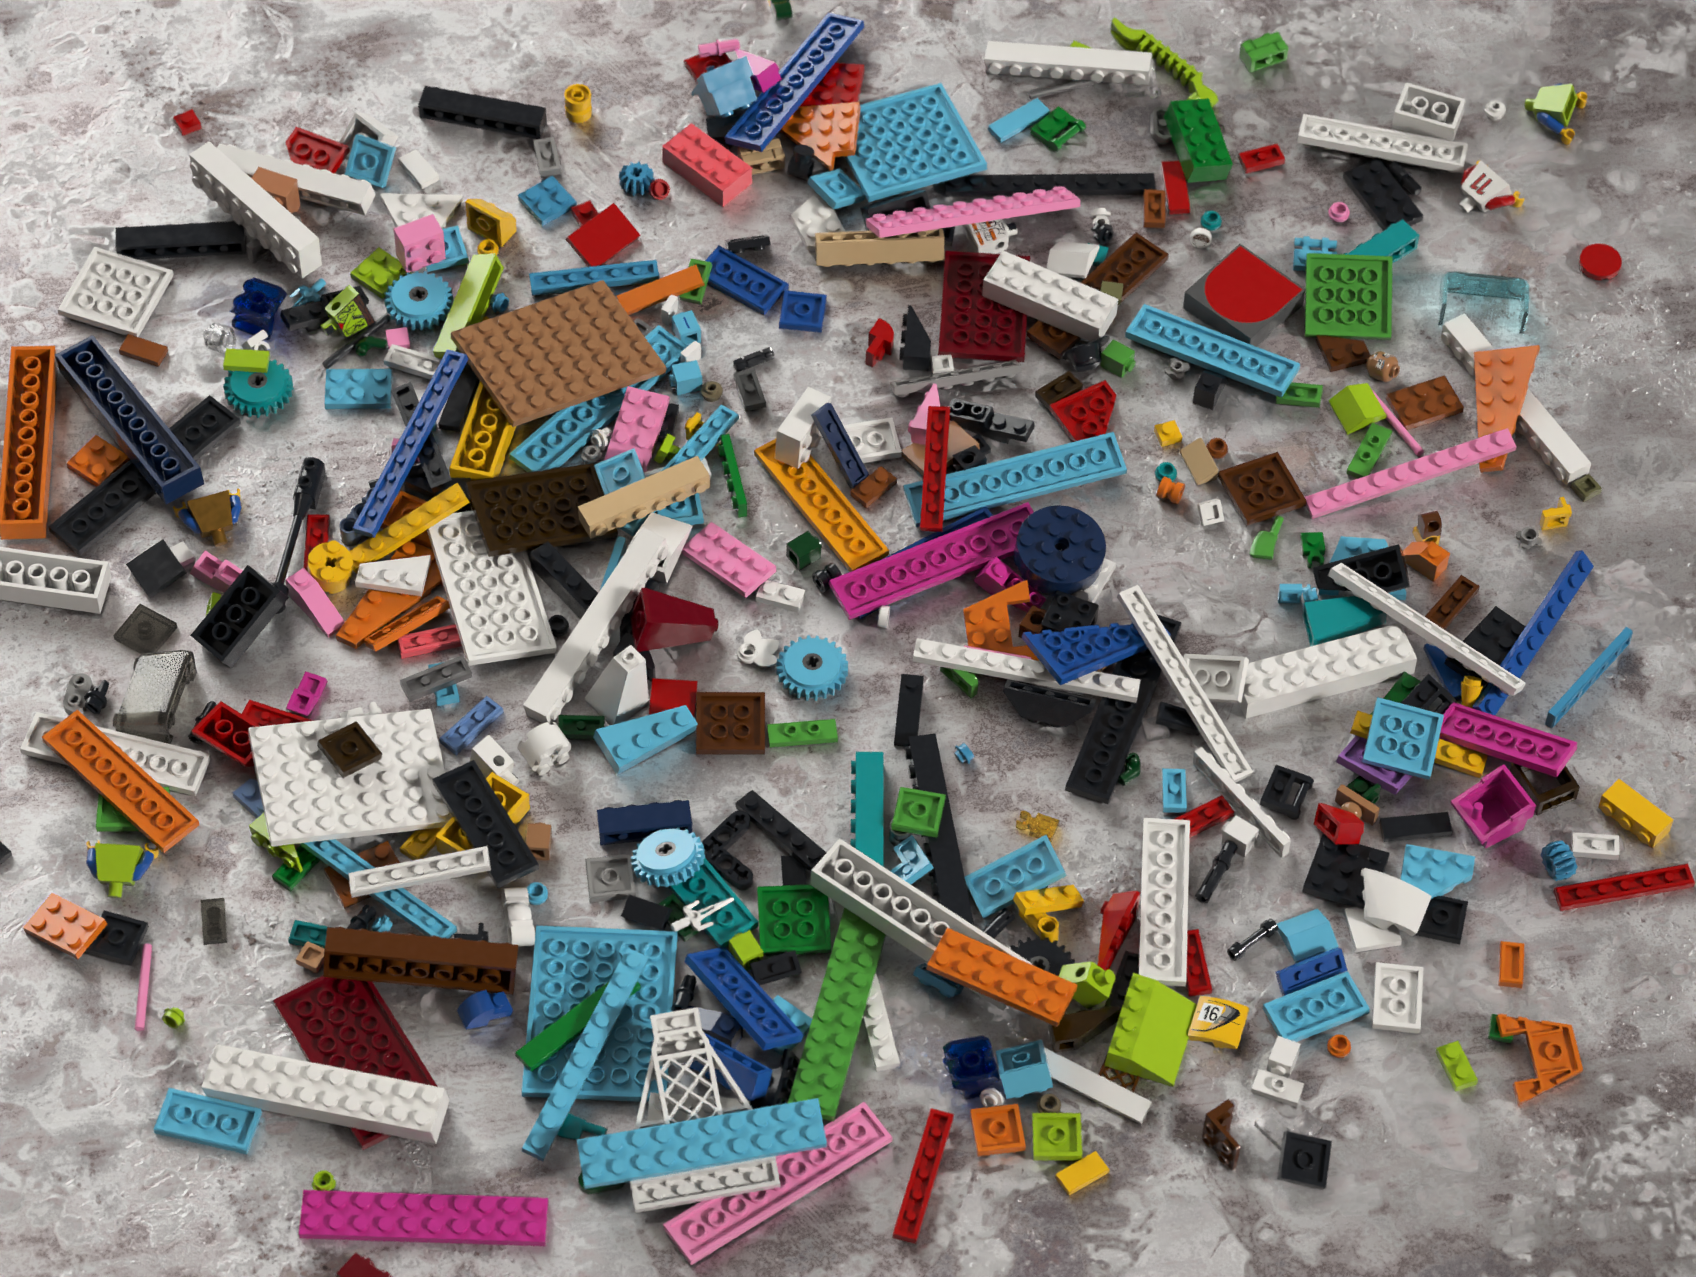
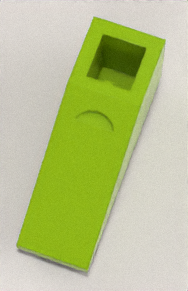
M262 813L249 825L252 841L260 847L262 845L266 848L271 856L282 859L287 867H293L301 873L303 869L294 844L270 845L265 815Z

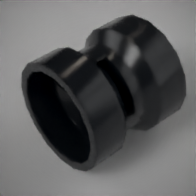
M829 563L822 571L817 570L814 572L812 579L818 590L824 593L830 589L829 580L842 574L834 563Z

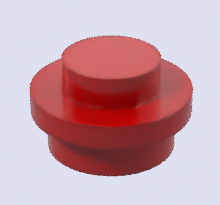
M655 179L650 184L649 192L654 199L663 200L668 196L670 187L665 180Z

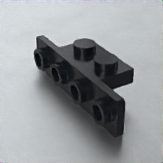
M789 1048L784 1049L779 1068L772 1069L766 1096L750 1101L749 1104L753 1109L788 1103L800 1059Z

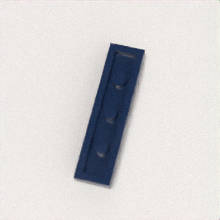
M826 403L811 414L849 488L853 489L866 479L869 473L832 403Z

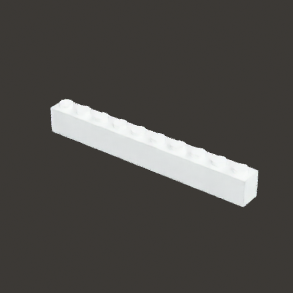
M1465 313L1443 324L1441 333L1443 343L1451 348L1455 357L1466 366L1469 374L1475 377L1474 352L1495 349ZM1528 389L1520 416L1517 418L1516 428L1529 441L1532 449L1540 454L1543 462L1551 467L1556 477L1566 486H1569L1572 482L1589 474L1591 462Z
M645 528L640 530L523 704L527 716L541 723L548 722L550 725L559 718L561 709L566 702L568 703L572 699L575 688L584 681L589 667L596 663L601 649L606 648L610 636L614 631L618 630L622 618L632 609L633 602L639 595L641 588H645L648 579L652 578L656 573L660 561L666 558L669 548L664 537Z

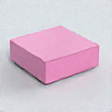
M407 327L385 330L388 349H390L392 344L410 349Z

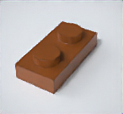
M1144 189L1145 228H1165V190Z
M880 466L850 491V496L867 508L896 485L897 478Z

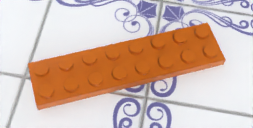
M79 710L73 712L42 736L43 742L163 853L199 826L197 818Z

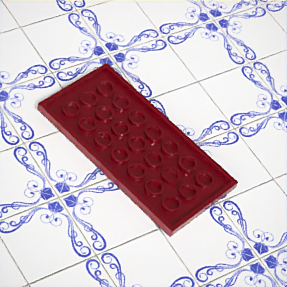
M322 975L273 1000L276 1010L308 1062L438 1087L373 982L329 978ZM348 1127L362 1151L393 1136Z

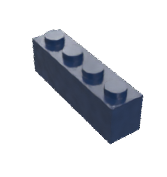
M674 800L666 803L653 802L647 805H628L618 808L606 807L597 810L600 846L643 841L642 839L648 837L651 833L669 828H680L683 831L687 829L689 834L692 833L689 800Z

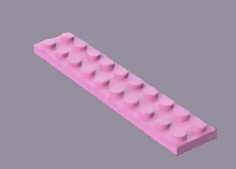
M1058 186L1050 191L1038 189L1030 194L1019 192L1014 193L1010 197L994 196L991 200L980 198L974 199L971 203L955 202L951 206L935 205L932 209L915 208L912 212L895 211L892 215L886 216L885 214H875L873 218H866V227L879 238L1077 208L1080 207V198L1065 189V187Z
M863 1102L824 1126L827 1147L776 1156L780 1187L701 1201L663 1224V1229L688 1263L692 1265L892 1142V1136L867 1104Z

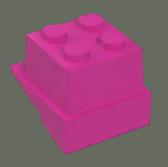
M1505 764L1483 777L1480 782L1450 802L1485 849L1522 831L1527 820L1533 817L1536 807L1535 803Z

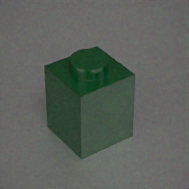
M807 531L786 543V556L800 571L821 558L822 544L816 536L813 537Z

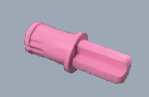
M738 39L721 42L716 40V42L698 45L700 58L711 55L721 56V53L732 52L737 48L740 49Z

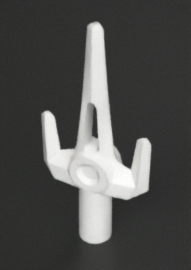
M728 898L698 911L691 909L699 903V900H696L683 907L685 917L670 924L673 932H677L689 925L695 931L708 928L713 925V922L701 925V920L734 901V898Z

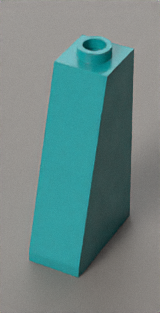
M1350 596L1304 602L1302 617L1311 647L1360 634L1386 623L1387 614L1373 608L1363 598Z

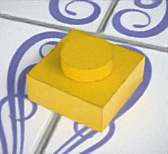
M1175 420L1154 425V432L1161 447L1182 442V435Z

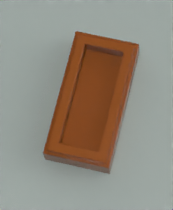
M131 334L127 335L119 348L120 355L157 367L160 366L168 353L167 346Z

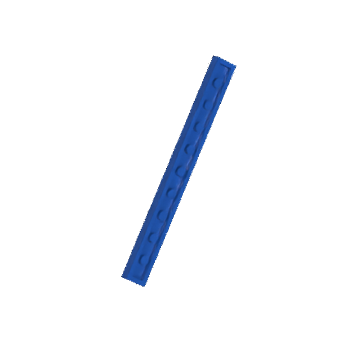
M446 350L353 526L355 533L375 538L468 361L466 354Z
M1583 550L1574 553L1500 664L1502 668L1519 679L1594 567ZM1488 682L1472 707L1473 709L1496 715L1509 695L1503 693L1498 686Z

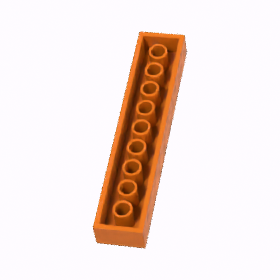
M55 346L11 347L0 485L1 540L46 539L58 374Z

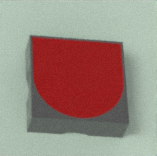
M1239 244L1185 291L1183 308L1220 333L1257 347L1269 336L1274 328L1284 323L1303 306L1306 289L1242 244Z

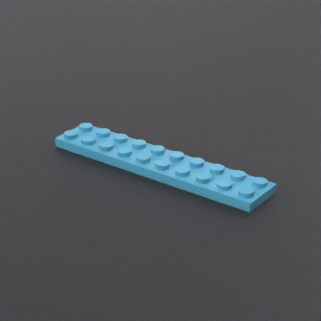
M659 325L646 335L645 338L665 364L666 373L630 385L629 387L648 391L672 370V365L681 362V352L688 346ZM627 387L558 411L509 453L510 459L528 473L559 468L591 440L594 430L604 429L618 417Z
M1114 432L969 468L965 471L946 474L943 520L967 515L983 507L990 509L1126 474L1127 468ZM923 480L903 486L916 527H920Z
M816 1098L577 1139L584 1187L588 1189L827 1147L819 1100Z

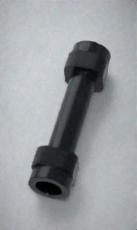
M1271 918L1265 920L1260 924V929L1241 943L1235 942L1227 949L1228 955L1234 961L1241 959L1245 956L1246 950L1265 936L1269 938L1278 930V925Z

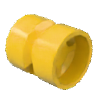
M583 84L568 86L564 92L566 118L573 123H584L592 115L591 91Z

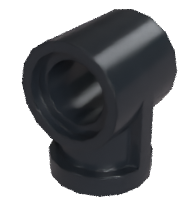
M797 145L794 147V155L788 164L787 174L808 181L815 165L814 160H811L814 156V149L807 145Z

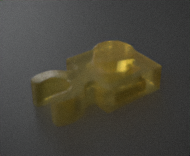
M1027 811L1020 812V818L1026 821L1021 822L1017 820V829H1029V836L1037 839L1047 835L1050 843L1052 842L1059 826L1058 819L1037 813L1036 818H1034Z

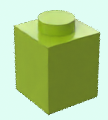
M750 930L745 933H738L729 940V952L746 971L751 970L749 963L763 959V951Z

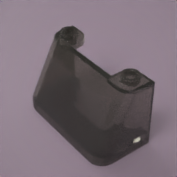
M187 650L141 654L139 658L136 657L133 666L134 673L119 713H115L113 718V727H116V731L171 744L173 735L169 734V729H171L172 725H175L174 715L183 690L190 681L194 682L197 673L194 653Z

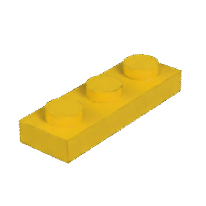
M1074 885L1016 892L1013 897V901L1023 916L1081 908L1084 903V899Z

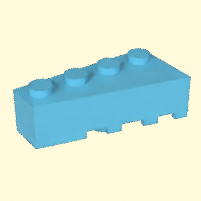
M684 705L596 729L593 738L616 775H619L694 733L698 723L688 707Z

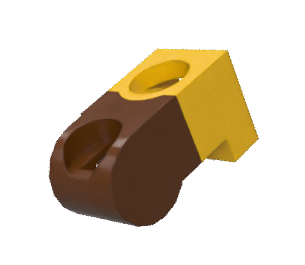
M1438 511L1418 515V525L1413 527L1412 531L1416 542L1426 541L1432 537L1433 540L1431 541L1439 545L1442 522Z

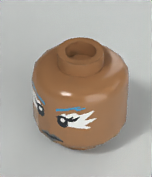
M1382 351L1372 354L1366 363L1369 376L1386 383L1396 378L1400 371L1397 358Z

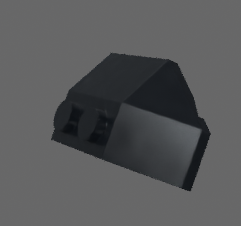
M1007 679L1003 689L1004 694L1021 717L1027 718L1028 721L1034 723H1049L1050 726L1056 728L1067 727L1093 711L1096 704V699L1034 684L1016 682Z

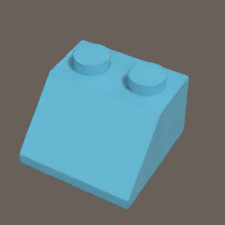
M1042 1039L996 1051L999 1073L1006 1099L1020 1098L1025 1094L1043 1092L1053 1087Z

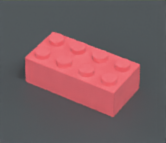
M692 123L662 146V163L722 207L752 184V167Z

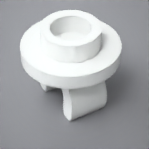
M1106 208L1094 209L1093 213H1090V218L1094 219L1092 225L1100 220L1104 224H1109L1107 217L1111 216V212L1106 211Z
M608 427L602 430H594L591 436L592 445L597 448L599 447L600 451L605 450L611 440L608 436L612 435L613 431Z
M989 1086L981 1092L980 1102L984 1107L1002 1106L1005 1092L1002 1091L1000 1093L994 1089V1086Z

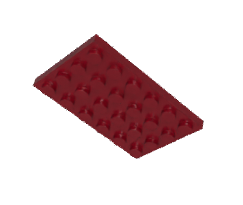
M945 251L938 355H951L952 358L1016 360L1017 362H1024L1027 315L982 296L983 280L1000 254ZM1015 255L1030 262V256Z

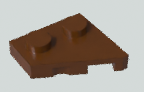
M1316 336V343L1330 372L1366 364L1371 356L1364 341L1332 336Z

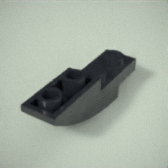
M361 286L353 287L360 294L365 305L369 304V299ZM343 290L323 294L320 301L281 310L280 317L289 331L305 328L307 332L321 329L320 325L330 319L325 311V307Z
M953 398L948 406L950 407L951 421H955L959 426L975 434L980 433L981 436L1006 444L1009 443L1010 439L1027 442L1035 427L1033 420L995 413L993 407Z

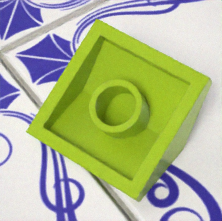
M1368 383L1346 386L1329 399V404L1347 435L1387 418L1386 413Z

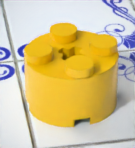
M335 540L317 545L308 555L307 572L318 582L323 591L329 592V594L339 593L348 587L353 570V558L349 550Z

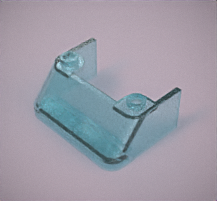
M1447 271L1442 275L1438 325L1443 324L1447 305V293L1521 300L1519 333L1524 334L1529 312V284L1526 280L1516 277Z

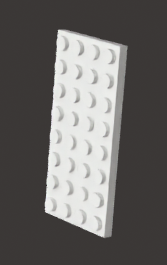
M473 511L452 513L427 529L468 666L556 653L555 640L526 551L488 557Z

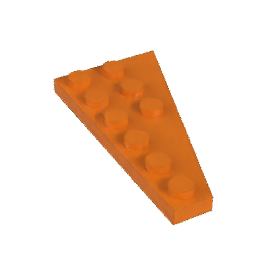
M1539 345L1474 352L1478 438L1507 428L1511 436L1514 434L1517 418L1520 416L1529 387L1530 376L1535 367L1534 363L1540 351ZM1508 453L1480 462V472L1503 470Z
M410 540L400 546L390 559L431 555V563L422 596L368 589L336 634V640L357 649L365 643L364 639L377 632L385 624L389 625L392 623L397 615L401 612L405 613L431 594V590L439 584L443 585L433 550Z

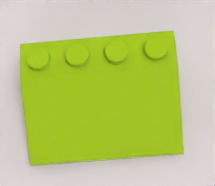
M1133 973L1107 1053L1105 1066L1174 1087L1197 1004L1155 979Z

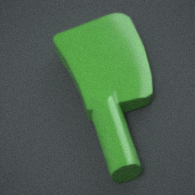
M1275 516L1270 532H1258L1250 549L1251 557L1273 560L1278 533L1284 520L1283 517Z

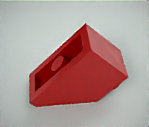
M1318 803L1314 825L1335 844L1360 843L1361 835L1364 832V822L1352 812L1324 803Z

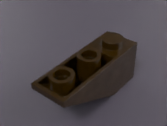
M1104 1006L1096 1010L1089 1011L1084 1009L1077 1013H1064L1057 1027L1048 1024L1054 1053L1077 1050L1118 1021L1120 1007Z

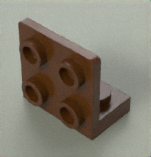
M1227 1099L1206 1114L1202 1140L1208 1148H1212L1217 1153L1219 1161L1233 1171L1237 1167L1241 1147L1228 1133L1231 1129L1235 1105Z

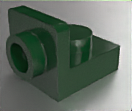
M1358 776L1346 786L1373 804H1376L1380 799L1381 785L1377 783L1372 786L1362 776Z

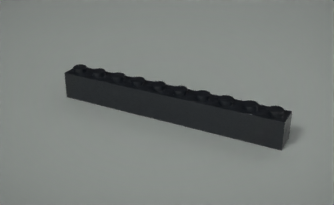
M936 734L908 737V746H904L906 760L910 759L911 765H908V774L910 779H914L912 789L946 795L937 838L921 835L926 840V843H923L924 853L929 857L934 867L928 872L929 877L933 876L934 880L931 883L933 897L937 896L938 903L974 926Z

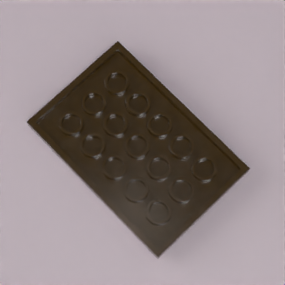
M593 463L468 481L465 485L488 557L535 550L546 542H549L553 547L616 538L618 534L617 528L602 536L590 539L579 520L578 506L604 496Z

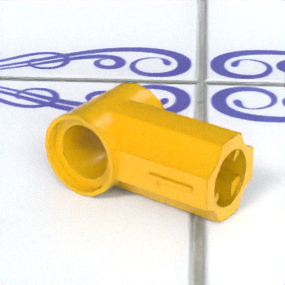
M1019 910V916L1040 937V940H1044L1047 937L1049 942L1058 941L1059 923L1057 919L1048 916L1046 913L1023 916Z

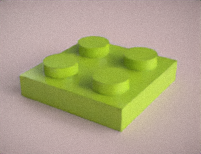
M380 247L350 272L353 280L381 299L385 298L388 286H393V280L398 281L399 276L404 277L407 275L400 261Z
M1032 1113L1033 1160L1079 1161L1082 1159L1081 1113Z

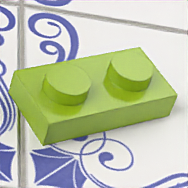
M1459 1041L1436 1048L1435 1053L1455 1092L1477 1085L1478 1079Z

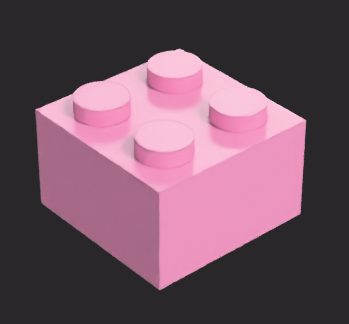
M433 214L394 228L396 256L406 273L420 270L423 267L446 259L444 232Z

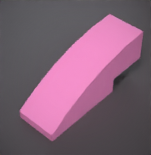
M205 550L194 564L190 574L225 593L243 570L226 559L222 562Z

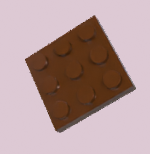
M1278 452L1218 472L1220 482L1246 526L1306 506L1307 501Z
M697 692L696 722L698 725L696 728V754L765 755V692Z

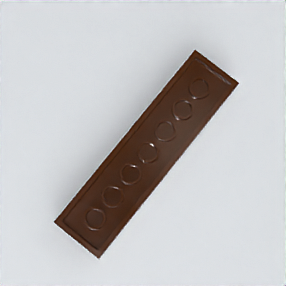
M1135 232L1080 283L1098 291H1101L1102 281L1123 283L1121 302H1123L1168 260L1169 254ZM1040 320L1027 331L1029 339L1058 359H1061L1066 351L1073 348L1082 339Z

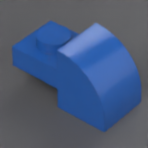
M483 990L466 998L459 1005L457 1012L465 1029L487 1026L489 1020L511 1016L513 1009L504 992L488 994L486 990Z

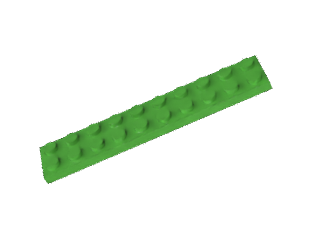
M845 907L788 1103L818 1098L822 1119L834 1121L886 938L885 933Z

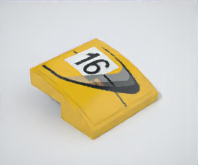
M1200 996L1188 1032L1190 1041L1213 1042L1215 1048L1237 1049L1249 1008L1225 999Z

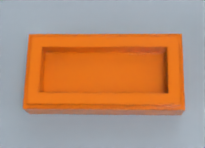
M1501 941L1498 986L1522 988L1524 943Z

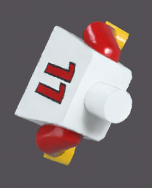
M1478 160L1476 165L1466 169L1463 173L1461 190L1466 198L1459 206L1466 213H1469L1475 206L1482 212L1510 205L1519 208L1525 198H1519V191H1515L1513 195H1510L1512 192L1509 184L1482 161Z

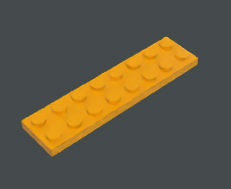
M776 439L754 450V456L849 572L889 556V549L811 455L807 462H802L797 469L775 459Z

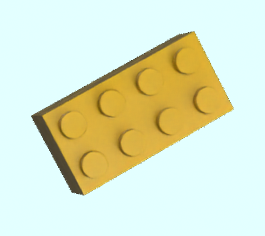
M491 772L486 780L516 826L530 810L529 794ZM454 817L435 836L437 851L443 855L473 849Z

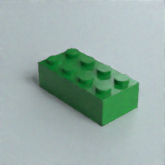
M1209 98L1170 101L1164 119L1187 183L1226 180L1233 163Z

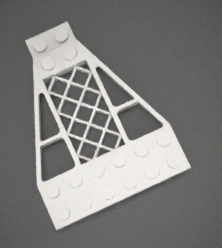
M698 1007L650 1016L654 1041L634 1130L676 1123L677 1121L673 1117L679 1109L689 1115L686 1121L693 1118H702L697 1113L703 1105L714 1111L711 1116L753 1109L702 1031ZM693 1061H698L705 1066L699 1075L688 1069ZM669 1065H674L681 1070L675 1079L664 1073ZM714 1069L720 1070L741 1102V1106L723 1108L721 1106ZM707 1070H709L711 1083L702 1078ZM684 1073L695 1079L689 1089L678 1082ZM662 1078L671 1083L665 1093ZM652 1080H656L663 1117L660 1120L642 1123ZM699 1082L709 1088L703 1098L692 1092ZM675 1086L685 1092L679 1102L668 1096ZM712 1092L715 1106L706 1101ZM688 1096L699 1102L693 1112L682 1105ZM666 1101L675 1106L669 1116ZM776 1156L634 1180L630 1181L635 1213L778 1188L780 1187Z

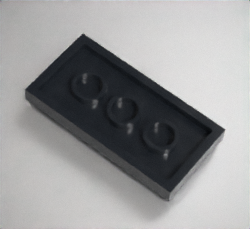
M1380 158L1343 172L1345 182L1383 231L1391 224H1396L1402 219L1409 226L1423 221L1424 215Z
M1495 606L1462 642L1500 666L1526 626ZM1446 658L1444 664L1462 677L1475 676L1482 679L1481 675L1473 670L1466 669L1455 658ZM1482 679V685L1484 686L1487 681Z

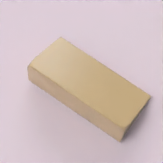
M1202 438L1196 439L1180 450V454L1196 485L1217 480L1218 468Z

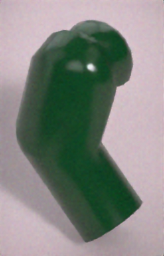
M367 336L357 342L355 346L356 354L358 356H365L368 350L373 347L385 350L387 340Z
M1130 753L1127 755L1125 772L1119 776L1118 780L1122 786H1125L1140 775L1141 761L1138 754Z

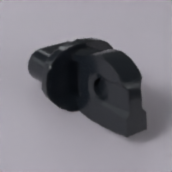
M105 679L98 686H95L92 691L86 692L84 696L86 701L85 707L94 714H99L101 709L107 705L105 695L109 683Z

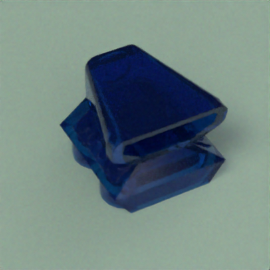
M255 277L246 280L243 284V291L233 299V306L229 311L236 314L232 319V327L251 335H255L264 329L268 335L265 340H269L273 334L278 309L287 293L282 287Z
M981 1035L949 1041L943 1046L945 1058L942 1059L943 1065L950 1075L953 1089L959 1090L965 1100L980 1098V1094L984 1089L1000 1081L998 1066L995 1062L989 1038Z

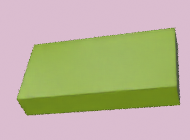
M226 348L223 369L267 373L270 351Z

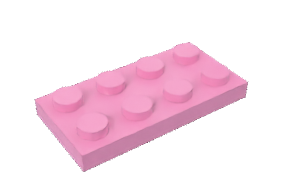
M627 386L604 460L635 448L643 471L647 472L670 397Z
M710 522L689 540L681 554L745 598L776 572L774 564L713 522Z

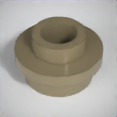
M709 381L701 387V395L708 402H715L722 396L723 389L718 382Z
M1045 1094L1037 1102L1038 1112L1059 1113L1061 1102L1054 1094ZM1051 1105L1053 1108H1046L1045 1106Z

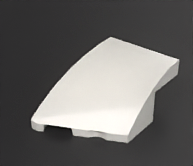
M1368 868L1362 869L1361 876H1364L1365 888L1362 891L1365 902L1364 918L1382 930L1395 925L1410 936L1416 935L1432 896L1388 874Z

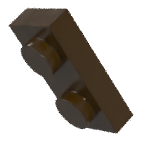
M1067 371L1035 392V397L1049 410L1050 404L1081 391L1083 384L1070 371Z

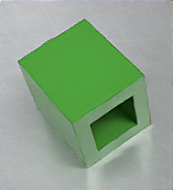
M1113 339L1101 353L1102 360L1100 366L1122 378L1127 372H1131L1135 366V351Z

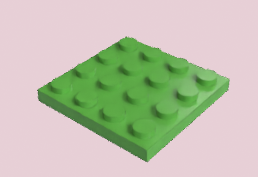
M1307 253L1305 337L1320 335L1346 339L1391 340L1392 256Z

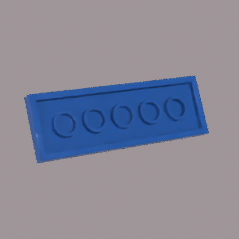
M725 947L686 955L684 962L762 1050L802 1041L804 1034Z

